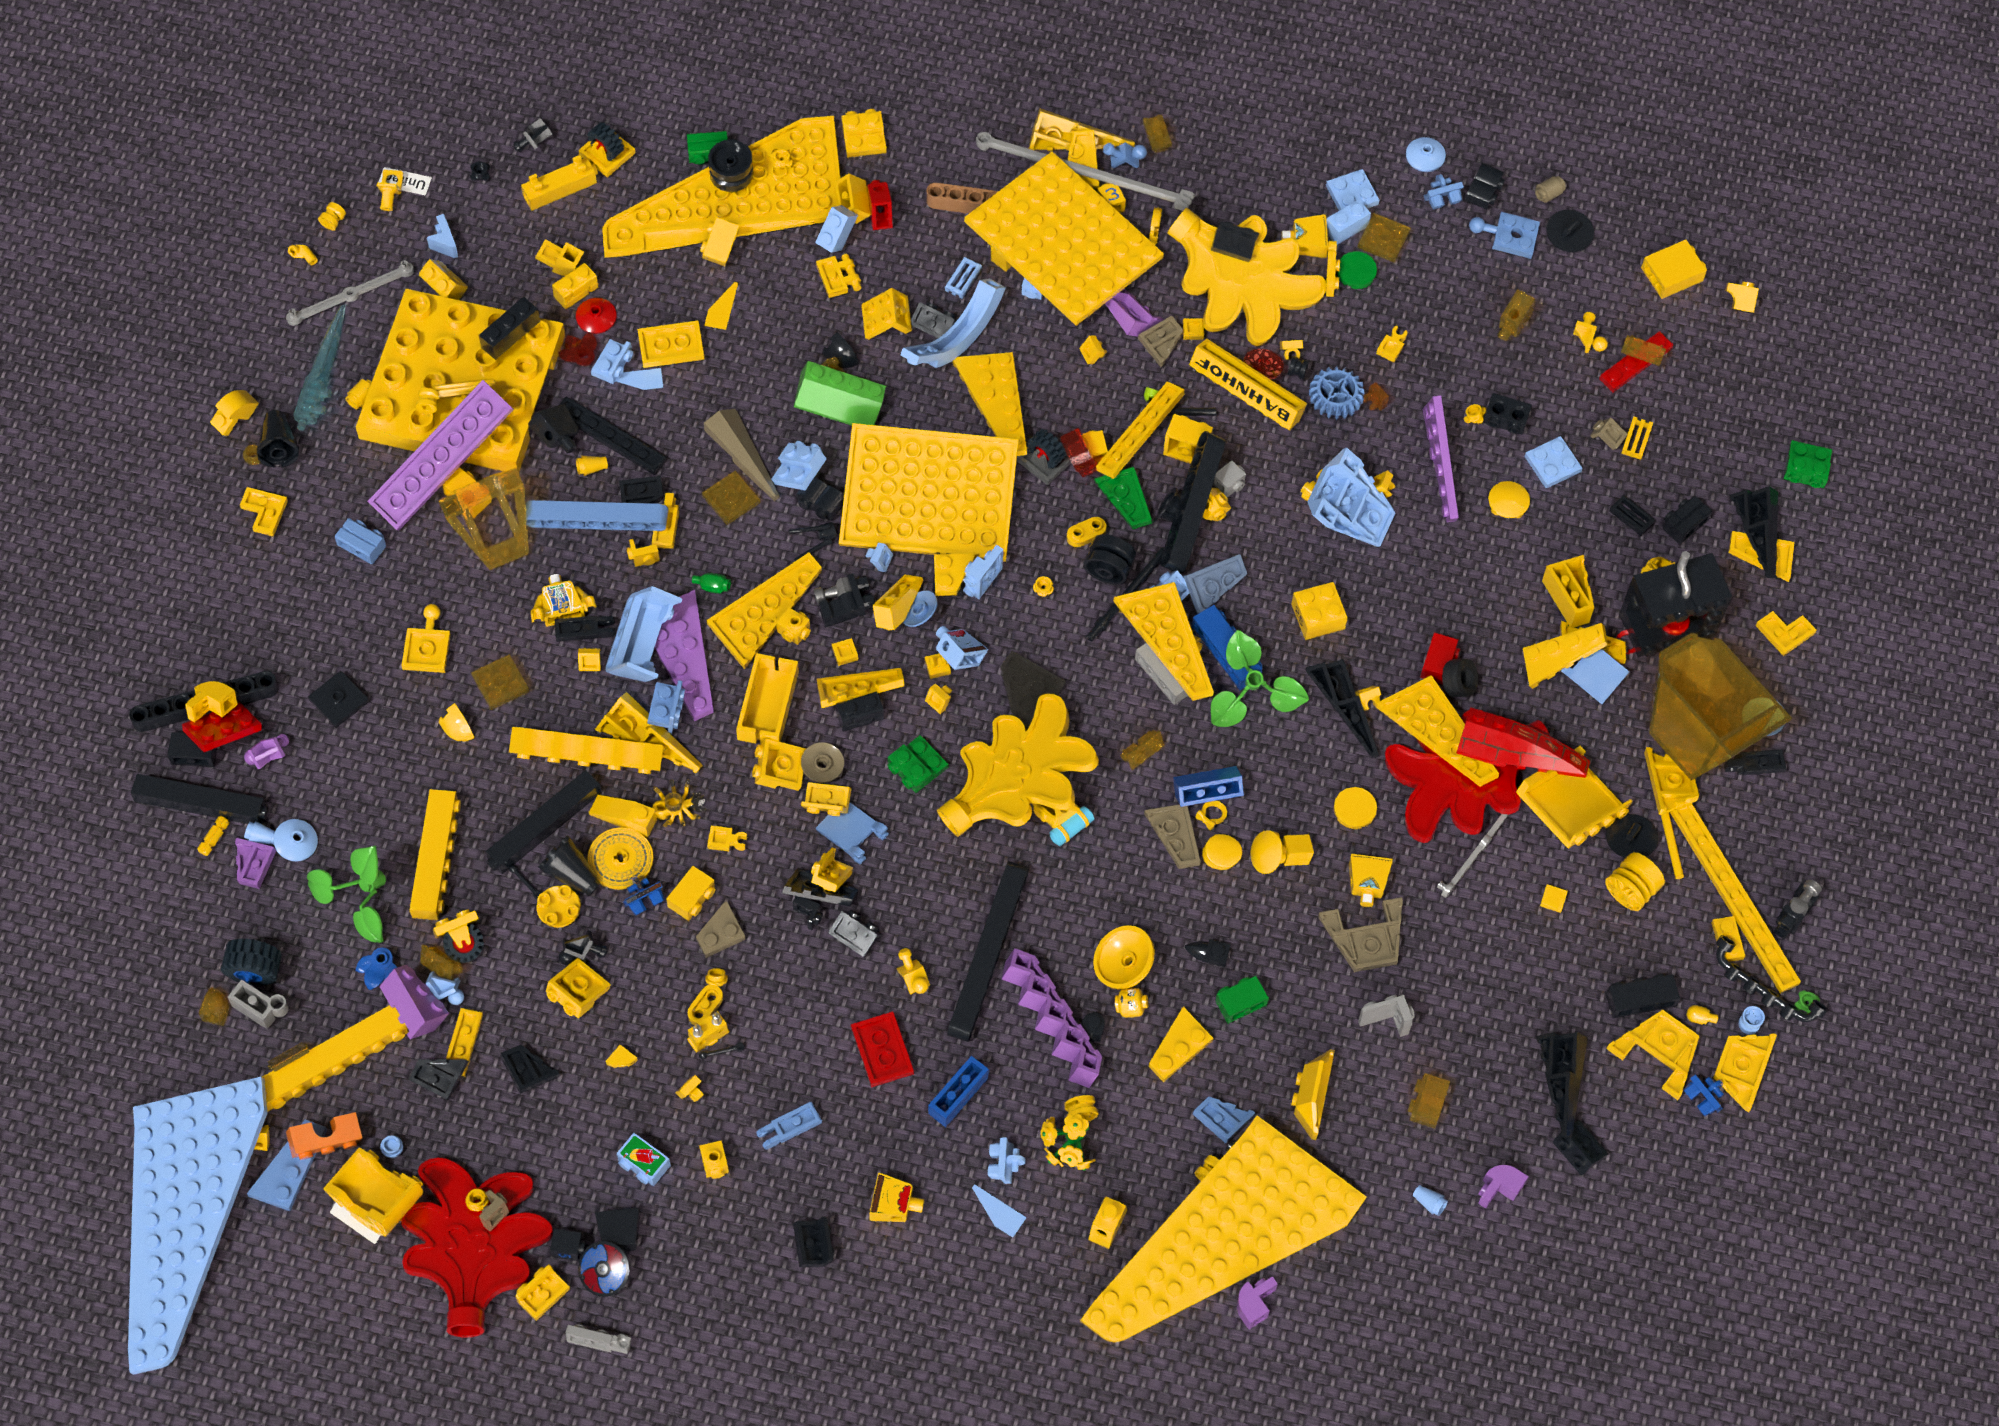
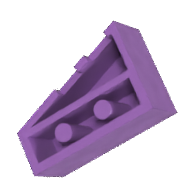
M407 965L394 968L379 986L391 1008L396 1007L399 1012L398 1020L400 1023H405L407 1026L409 1039L435 1031L449 1014L444 1004L431 993L429 987Z

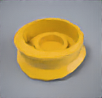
M1216 834L1210 837L1202 849L1204 862L1211 868L1218 870L1232 868L1242 856L1240 843L1235 838L1224 834Z

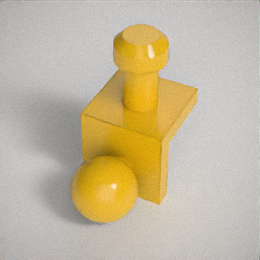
M1592 312L1584 313V322L1577 321L1573 333L1582 341L1586 348L1585 353H1589L1591 345L1598 352L1604 351L1608 346L1607 340L1602 336L1593 339L1597 326L1591 325L1596 318Z
M901 949L898 956L899 959L903 960L904 965L897 968L898 973L904 978L910 995L915 992L919 994L925 993L930 983L924 967L917 959L912 961L910 949Z

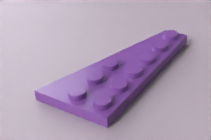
M695 590L680 596L682 598L681 603L673 605L674 614L670 620L662 623L654 649L673 684L677 686L678 680L682 681V688L685 689L684 704L693 720L696 721L714 713L696 594Z

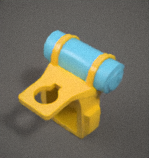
M1075 802L1068 810H1058L1042 804L1032 803L1035 815L1053 828L1049 833L1050 838L1058 846H1062L1070 841L1073 836L1094 821L1093 813L1085 806L1080 808Z

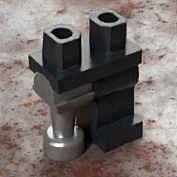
M850 574L845 578L838 579L834 587L823 590L821 587L813 589L825 628L858 616H865V610L873 607L875 601L872 593L863 596L860 594V592L869 589L866 576L855 578L854 574ZM832 597H837V598H838V599L833 600V601H830V602H827V600H826L827 598H832Z
M1808 879L1804 884L1801 883L1793 895L1794 897L1789 904L1786 903L1776 920L1778 924L1774 930L1776 935L1785 939L1789 933L1795 934L1801 922L1820 896L1819 893L1822 888L1817 882Z

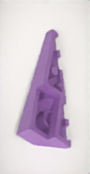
M1123 289L1107 301L1105 305L1127 335L1138 337L1140 333L1164 320L1161 316H1153L1148 306L1143 307L1135 299V296Z

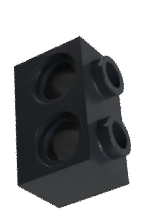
M1492 393L1483 423L1493 428L1507 430L1512 434L1523 435L1532 404Z

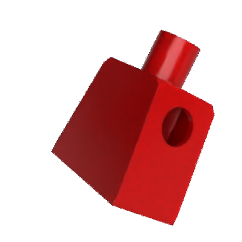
M873 180L867 185L872 229L893 228L892 202L888 184L880 180ZM877 206H882L884 211L878 213Z

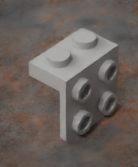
M1392 995L1382 1002L1376 1003L1372 1001L1365 1004L1361 1009L1358 1023L1360 1026L1393 1017L1398 1033L1402 1037L1409 1035L1415 1015L1412 1006H1408L1404 995L1399 997Z

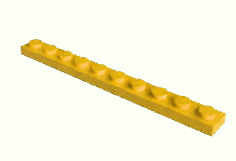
M1692 803L1670 811V814L1731 914L1735 917L1737 924L1779 993L1781 994L1798 986L1801 983L1800 979Z

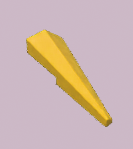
M1040 108L1033 127L1029 149L1047 151L1069 150L1073 133L1086 130H1094L1096 150L1103 149L1107 143L1113 144L1115 148L1125 142L1134 147L1135 141Z
M627 692L617 700L612 709L595 728L598 732L612 735L614 739L663 745L662 758L671 760L678 766L683 765L690 768L694 773H697L703 766L664 727L647 724L649 713Z

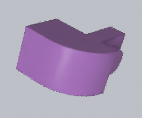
M1498 1165L1491 1168L1483 1179L1485 1184L1479 1192L1481 1198L1478 1204L1487 1208L1498 1191L1514 1201L1525 1185L1528 1176L1509 1165Z
M1273 1276L1268 1280L1265 1278L1259 1280L1254 1285L1255 1288L1248 1281L1240 1290L1237 1300V1311L1248 1329L1268 1318L1269 1309L1262 1299L1276 1291L1278 1283Z

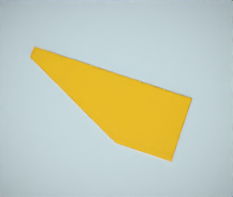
M734 282L708 309L704 326L726 330L738 286L737 282Z

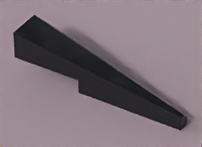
M1767 486L1753 492L1745 489L1731 494L1730 498L1736 506L1737 514L1741 517L1743 528L1752 548L1758 555L1757 559L1765 571V577L1776 578L1778 492L1771 486Z
M1344 659L1306 667L1305 670L1371 758H1377L1379 753L1360 698L1356 696Z
M1579 1032L1563 1035L1549 1033L1537 1036V1042L1540 1043L1542 1050L1540 1054L1541 1059L1545 1062L1547 1070L1545 1076L1551 1101L1556 1107L1557 1113L1555 1117L1559 1121L1561 1133L1559 1134L1560 1137L1569 1139L1572 1138L1588 1040V1037Z

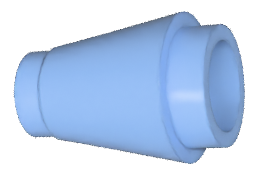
M250 821L244 838L256 843L274 845L275 831L257 821L255 823Z
M1421 1185L1413 1193V1197L1432 1215L1435 1213L1439 1216L1447 1206L1448 1200L1445 1199L1444 1195Z

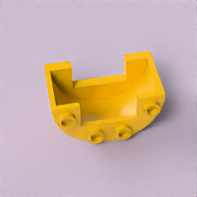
M359 1147L323 1189L340 1207H344L350 1212L353 1218L373 1232L386 1237L422 1196L423 1190L421 1186L423 1183L415 1176L410 1178L404 1173L400 1175L396 1171L389 1172L378 1162L380 1158L371 1150L366 1152Z

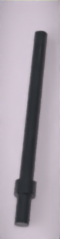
M1161 548L1121 595L1133 593L1160 563L1164 548ZM1115 603L1103 617L1100 616L1096 620L1095 626L1086 635L1089 641L1092 642L1101 631H1105L1109 626V621L1120 610Z

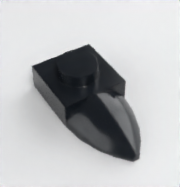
M1209 939V942L1198 941L1185 945V949L1191 956L1202 962L1225 967L1231 944Z

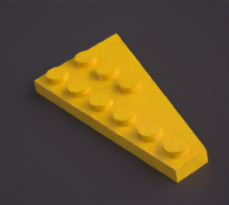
M807 553L709 618L707 625L745 669L777 629V621L788 607L792 609L821 573L822 567L810 553Z
M1175 582L1114 597V603L1192 701L1213 696L1214 691Z
M1432 675L1376 703L1377 709L1481 787L1499 777V773L1494 765L1456 753L1465 723Z

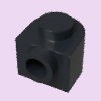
M1089 1013L1084 1017L1081 1026L1090 1037L1089 1042H1100L1104 1033L1105 1020L1099 1013Z

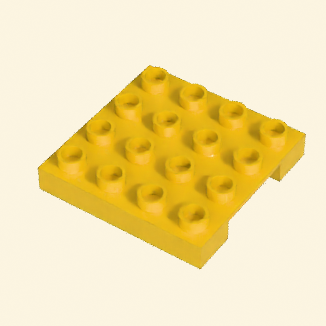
M405 289L356 424L359 439L416 451L469 395L439 397V400L436 401L438 406L436 412L425 413L416 407L417 401L420 400L418 396L420 389H433L435 385L493 378L496 386L495 391L514 410L464 463L519 474L530 442L528 423L533 417L548 370H554L565 338L563 323L540 318V322L495 360L481 348L479 334L503 315L506 310Z

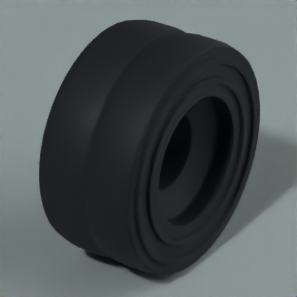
M1452 659L1445 664L1442 673L1445 691L1452 697H1468L1475 692L1478 685V672L1475 664L1470 659Z

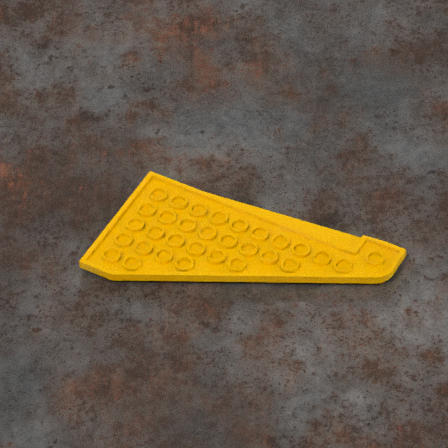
M834 116L801 118L748 146L752 152L753 178L751 183L740 191L727 192L714 186L710 180L709 167L611 217L605 222L602 229L604 256H627L703 243L704 240L708 241L710 234L707 233L710 222H715L716 217L739 225L736 237L825 222L831 208L838 206L835 182L840 179ZM778 149L789 150L791 152L790 160L793 161L792 166L775 169L773 167L774 159L771 158V154Z
M1256 1116L1236 1143L1096 1298L1080 1322L1106 1341H1124L1346 1227L1367 1197L1266 1121Z

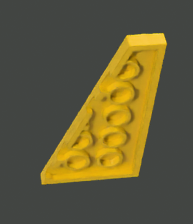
M1013 352L956 357L952 364L957 368L960 378L968 387V392L981 414L987 420L989 428L992 429L996 437L1018 439L1017 456L1027 455Z

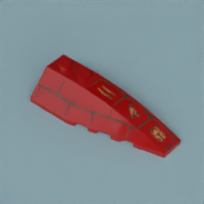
M1471 707L1456 752L1457 754L1500 767H1505L1506 764L1517 765V769L1523 770L1526 767L1538 768V772L1546 773L1549 770H1554L1560 775L1586 778L1590 760L1572 748L1534 728Z

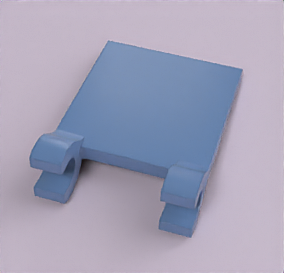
M1602 649L1585 659L1582 657L1574 668L1569 667L1560 670L1601 704L1605 702L1629 673L1626 668Z
M850 802L848 814L841 813L840 817L828 815L816 827V831L848 853L860 865L866 857L863 856L865 852L859 846L872 832L881 840H884L889 835L887 832L888 828L883 823L875 821Z

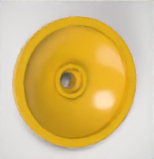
M1121 926L1110 931L1102 938L1094 954L1093 966L1098 979L1113 989H1127L1138 984L1149 973L1154 962L1155 949L1152 939L1145 931L1136 926Z

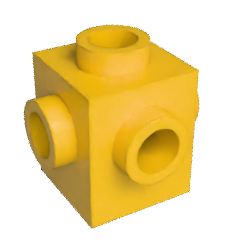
M1219 488L1211 489L1203 514V518L1206 520L1220 521L1231 509L1227 496Z
M788 607L777 621V632L786 641L794 642L798 645L802 639L806 640L811 632L810 620L804 613H798Z

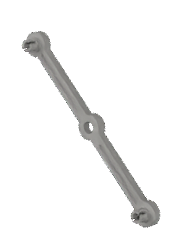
M404 260V263L402 261L396 270L356 287H347L342 293L303 310L296 311L291 309L286 316L289 325H298L303 319L342 302H353L357 300L359 295L400 277H410L414 273L413 265Z
M1501 814L1449 884L1440 881L1437 888L1442 890L1441 896L1447 898L1481 851H1484L1489 845L1493 835L1509 815Z

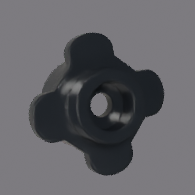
M478 161L471 164V180L483 179L487 181L490 178L488 174L490 165L488 163Z

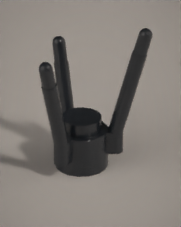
M833 522L819 526L790 529L788 531L790 534L816 531L818 539H823L822 543L794 558V562L807 553L812 554L822 547L832 544L831 539L836 538Z

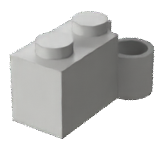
M243 980L237 984L228 996L233 1008L266 1029L275 1021L274 1016L283 1017L289 1010L284 996L275 994L269 998ZM277 1003H283L281 1008H274V1005Z

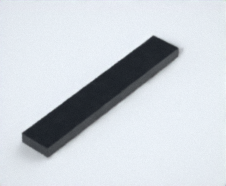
M567 396L559 404H565L579 430L654 476L667 461V457Z

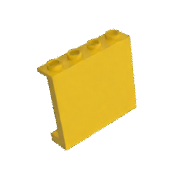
M1581 746L1574 749L1582 756L1586 753ZM1589 768L1586 778L1560 775L1554 770H1549L1546 773L1536 772L1524 779L1516 791L1521 799L1568 849L1575 844L1577 846L1581 845L1589 835L1591 837L1595 836L1603 826L1608 828L1616 818L1622 819L1629 812L1628 807L1633 802L1630 799L1622 804Z

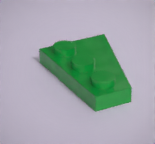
M1134 467L1120 471L1114 479L1106 475L1094 479L1096 485L1132 530L1152 524V519Z

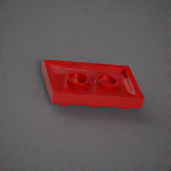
M239 702L224 717L211 712L202 716L195 723L193 721L183 723L182 728L183 732L203 752L259 732L262 730V725Z
M894 1012L851 1024V1030L871 1088L914 1074Z

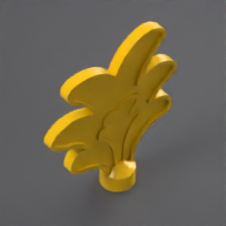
M1186 207L1170 227L1167 234L1183 245L1188 256V267L1181 284L1183 290L1195 296L1202 295L1206 291L1208 292V302L1203 317V326L1207 331L1219 332L1231 326L1239 315L1241 308H1243L1246 317L1247 339L1254 346H1262L1269 341L1279 326L1280 308L1285 310L1306 309L1317 304L1324 296L1326 281L1322 276L1291 275L1286 273L1294 266L1299 257L1298 243L1291 238L1264 243L1263 240L1267 234V227L1259 216L1252 215L1237 225L1242 228H1251L1254 232L1259 233L1255 241L1251 260L1246 262L1211 251L1217 227L1207 224Z
M1055 694L1041 695L1037 700L1034 717L1028 730H1026L1019 718L1012 715H1000L992 722L993 742L991 746L983 742H972L961 749L960 755L968 769L967 782L954 799L948 800L937 809L941 820L954 835L959 837L972 827L973 823L988 818L1000 819L1012 826H1022L1027 823L1032 815L1030 803L1042 804L1058 810H1068L1073 806L1075 801L1074 790L1068 778L1060 772H1089L1098 766L1099 759L1094 748L1087 741L1077 737L1066 736L1069 728V713L1061 697Z

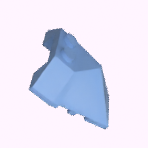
M1344 448L1323 468L1307 501L1312 515L1327 528L1380 547L1395 516V511L1384 494L1379 492L1373 484L1375 482L1373 477L1368 476L1365 472L1361 459L1348 448Z

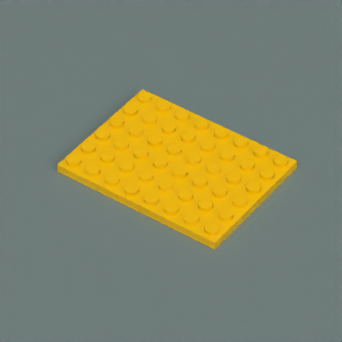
M1053 151L964 218V222L1076 326L1163 259L1164 256L1160 249Z
M852 423L839 546L876 549L878 543H883L887 545L890 551L930 555L937 554V552H940V554L975 553V559L977 556L984 559L985 554L989 550L992 551L997 545L1003 548V562H1006L1018 439Z

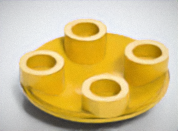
M1504 481L1496 484L1490 490L1488 501L1491 512L1494 515L1505 518H1521L1529 507L1530 497L1522 485L1512 481Z
M1265 830L1255 837L1250 853L1252 864L1258 872L1269 874L1276 870L1279 864L1284 863L1286 859L1280 835L1278 832Z
M567 885L550 887L537 898V914L541 921L550 927L561 928L568 926L576 920L580 913L581 904L579 897Z

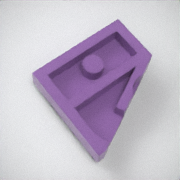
M236 838L235 844L238 855L236 856V864L238 865L237 881L241 885L260 889L276 849L272 846Z

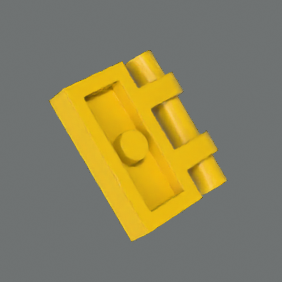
M848 254L842 255V261L837 262L835 256L816 261V267L829 298L848 293V285H851L854 291L861 290L860 277L856 274L854 270L855 264ZM841 271H847L848 276L843 277Z

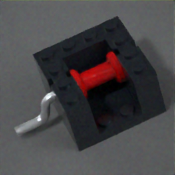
M1684 551L1678 563L1633 575L1619 616L1625 629L1628 631V636L1636 650L1637 657L1644 655L1649 657L1661 650L1670 651L1677 646L1676 644L1690 645L1696 640L1703 638L1707 640L1716 635L1731 601L1732 594L1713 553L1689 559L1690 553Z

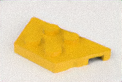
M1646 747L1644 754L1658 814L1662 815L1696 802L1699 792L1692 764L1684 760H1678L1668 754H1665L1664 757L1652 753L1653 748Z
M1769 1034V1036H1728L1713 1078L1716 1081L1721 1080L1723 1082L1722 1087L1747 1112H1750L1777 1036L1776 1034Z

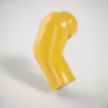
M291 245L288 248L289 255L294 258H303L311 266L318 261L317 257L306 245Z

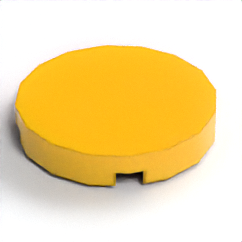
M1351 787L1338 794L1333 810L1340 824L1351 829H1361L1366 825H1370L1374 820L1377 804L1375 798L1367 790Z

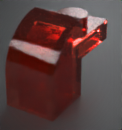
M1079 428L1060 437L1073 467L1080 473L1082 478L1097 471L1096 465L1099 462L1091 452L1088 442Z

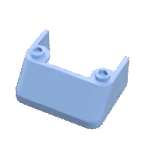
M653 586L632 593L626 602L606 664V672L643 682L656 679L658 674L655 673L654 663L650 659L662 623L672 618L674 614L673 605L681 603L682 598Z

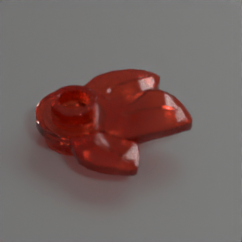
M591 332L585 334L582 340L567 335L565 339L566 349L560 350L558 354L565 362H576L580 366H588L594 361V350L597 347V341Z

